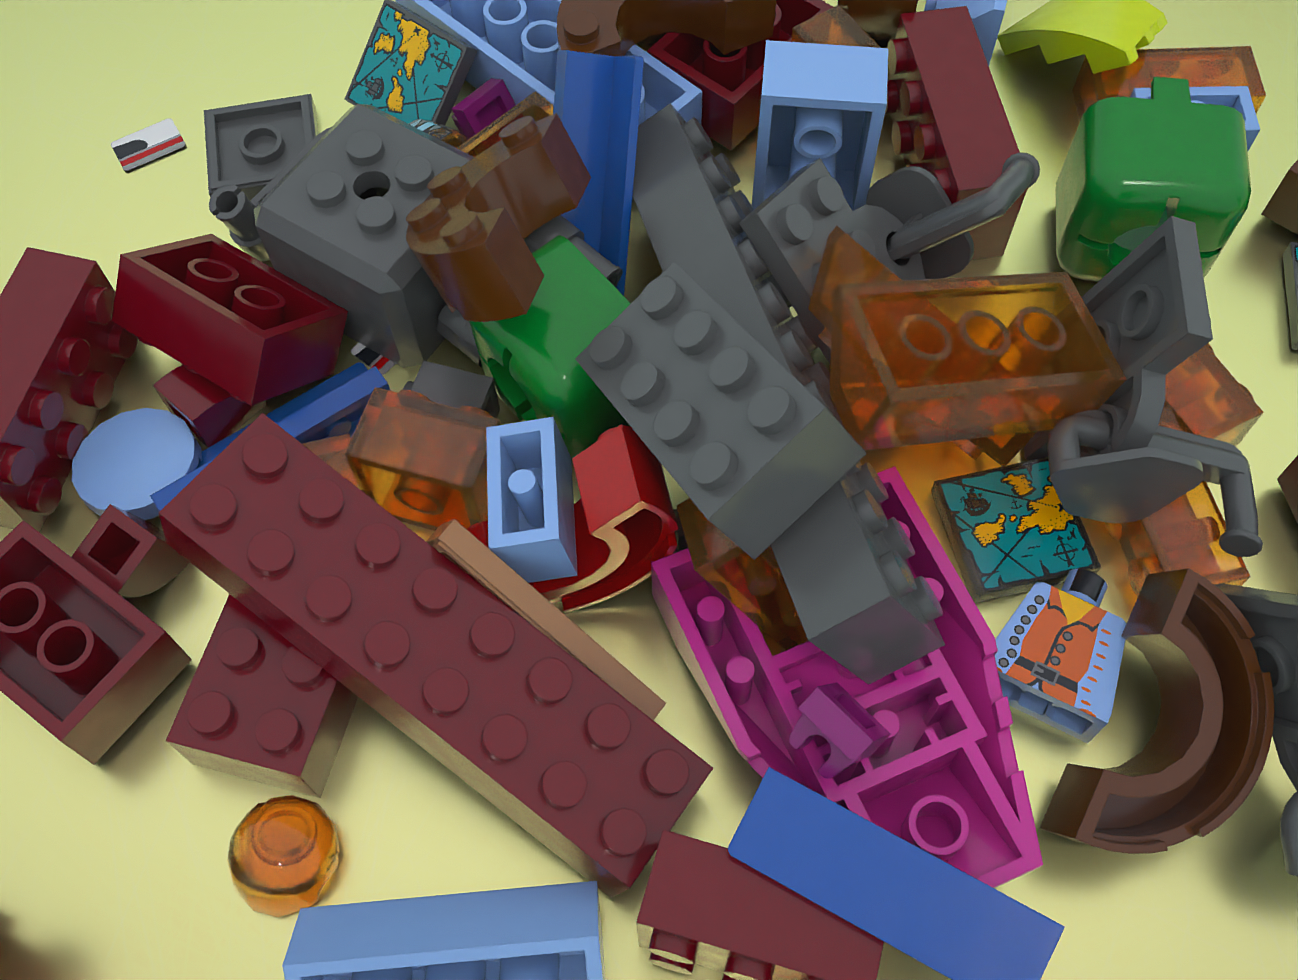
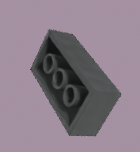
M675 261L656 279L652 280L644 288L643 292L607 328L600 331L592 342L575 358L707 520L754 560L867 454L831 412Z

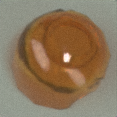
M276 796L266 802L258 803L235 827L229 842L227 863L236 893L253 911L275 917L299 912L300 908L312 907L318 902L319 894L332 873L338 869V853L340 850L336 823L317 802L298 796Z

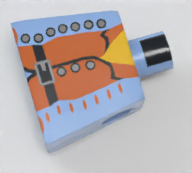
M1072 569L1069 571L1061 590L1045 582H1036L996 637L998 651L995 654V660L1003 697H1008L1009 706L1088 744L1108 724L1112 714L1126 640L1121 635L1127 623L1123 618L1099 608L1108 587L1102 577L1085 569Z

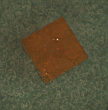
M375 387L344 455L360 490L399 521L436 531L441 524L455 519L467 529L478 522L488 521L486 427L501 425L500 419L493 418L489 413L477 407L462 406L458 409L432 402L426 396L415 391L401 390L397 393Z

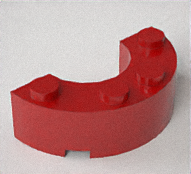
M619 425L603 432L598 437L597 442L572 458L581 498L574 503L578 576L529 583L552 604L562 602L565 613L600 603L638 585L651 576L652 562L672 555L677 547L674 532L679 530L662 464L631 426ZM488 521L478 522L468 527L467 530L488 548Z

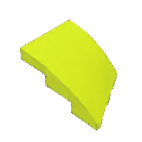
M1050 0L1000 33L997 39L1004 55L1039 45L1047 64L1085 54L1093 74L1131 65L1139 58L1136 50L1150 45L1155 39L1154 36L1168 22L1162 11L1145 0Z

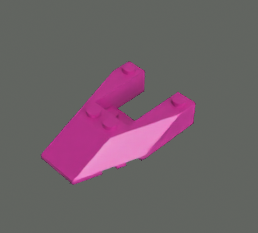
M895 466L877 473L889 497L881 502L880 505L887 520L894 517L900 523L914 548L915 555L906 559L914 578L922 576L930 585L940 603L943 615L934 619L945 645L869 685L810 641L772 656L714 538L651 563L652 596L681 657L737 752L762 778L768 767L994 889L1043 865L1024 771H1019L1010 731L1013 720L1007 696L1003 697L995 654L998 650L995 637ZM837 682L890 733V736L871 756L857 761L842 773L827 779L818 772L831 755V747L827 739L820 735H815L805 747L796 750L789 743V737L802 715V712L798 709L817 686Z

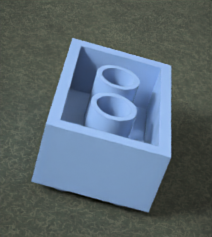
M766 40L752 195L753 209L757 208L801 168L819 158L831 177L839 183L844 198L852 211L866 205L887 106L888 48Z

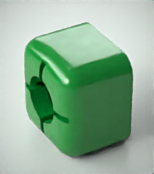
M1155 76L1151 82V99L1109 97L1099 100L1088 107L1081 118L1056 182V256L1060 268L1069 276L1079 280L1099 282L1166 220L1174 216L1195 222L1203 277H1205L1214 265L1249 204L1251 181L1245 121L1242 113L1235 108L1224 105L1191 103L1188 79Z
M558 235L532 253L545 276L527 314L498 321H469L476 347L478 348L484 374L494 379L499 398L522 422L554 417L573 465L572 458L597 442L598 437L603 432L619 425L630 426L575 358L592 342L600 331L607 328L631 303L567 238Z

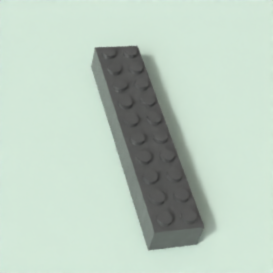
M671 103L638 125L633 198L662 271L668 268L674 261L682 267L831 412L860 446H863L864 443L851 418L844 410L838 413L832 400L840 396V391L833 377L821 361L815 364L810 352L818 348L817 343L798 315L793 317L790 307H792L791 303L739 224L754 209L741 190L737 192L734 190V186L741 182L737 172L724 153H720L716 157L711 154L710 150L714 148L713 144L695 117L686 122ZM859 460L771 544V547L807 639L869 685L944 646L945 643L934 619L943 615L940 603L930 585L922 576L914 578L906 559L915 555L914 548L900 523L894 517L889 520L886 518L880 503L889 497L880 477L868 462L862 465Z

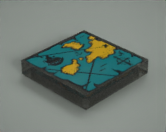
M1048 457L934 481L931 493L965 586L974 603L1030 591L1036 582H1045L1051 586L1062 584L1072 569H1085L1096 574L1100 570L1101 565L1081 518L1068 514L1064 510L1050 480Z

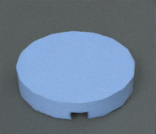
M141 408L126 411L99 424L82 441L72 461L71 481L82 501L99 516L111 504L144 520L153 519L159 516V510L150 495L195 470L199 463V458L202 461V449L186 422L168 410Z

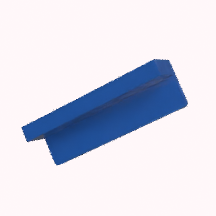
M569 50L557 51L553 114H558L591 176L577 208L562 214V216L584 233V241L612 264L619 266L623 270L616 288L624 296L644 59L642 56L636 55L608 56Z
M361 362L355 363L266 414L267 417L322 460L399 415L388 382L376 366L368 370ZM249 425L203 450L202 461L199 458V463L195 470L150 495L159 512Z
M768 767L728 846V852L732 857L951 980H1041L1065 926L770 767Z

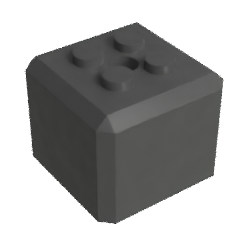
M357 104L351 107L254 208L255 226L276 271L348 311L344 335L403 368L421 365L423 360L427 361L445 339L436 330L438 326L437 318L446 303L407 244L406 231L409 224L406 221V217L431 194L427 185L436 175L451 167H462L474 157L372 105Z

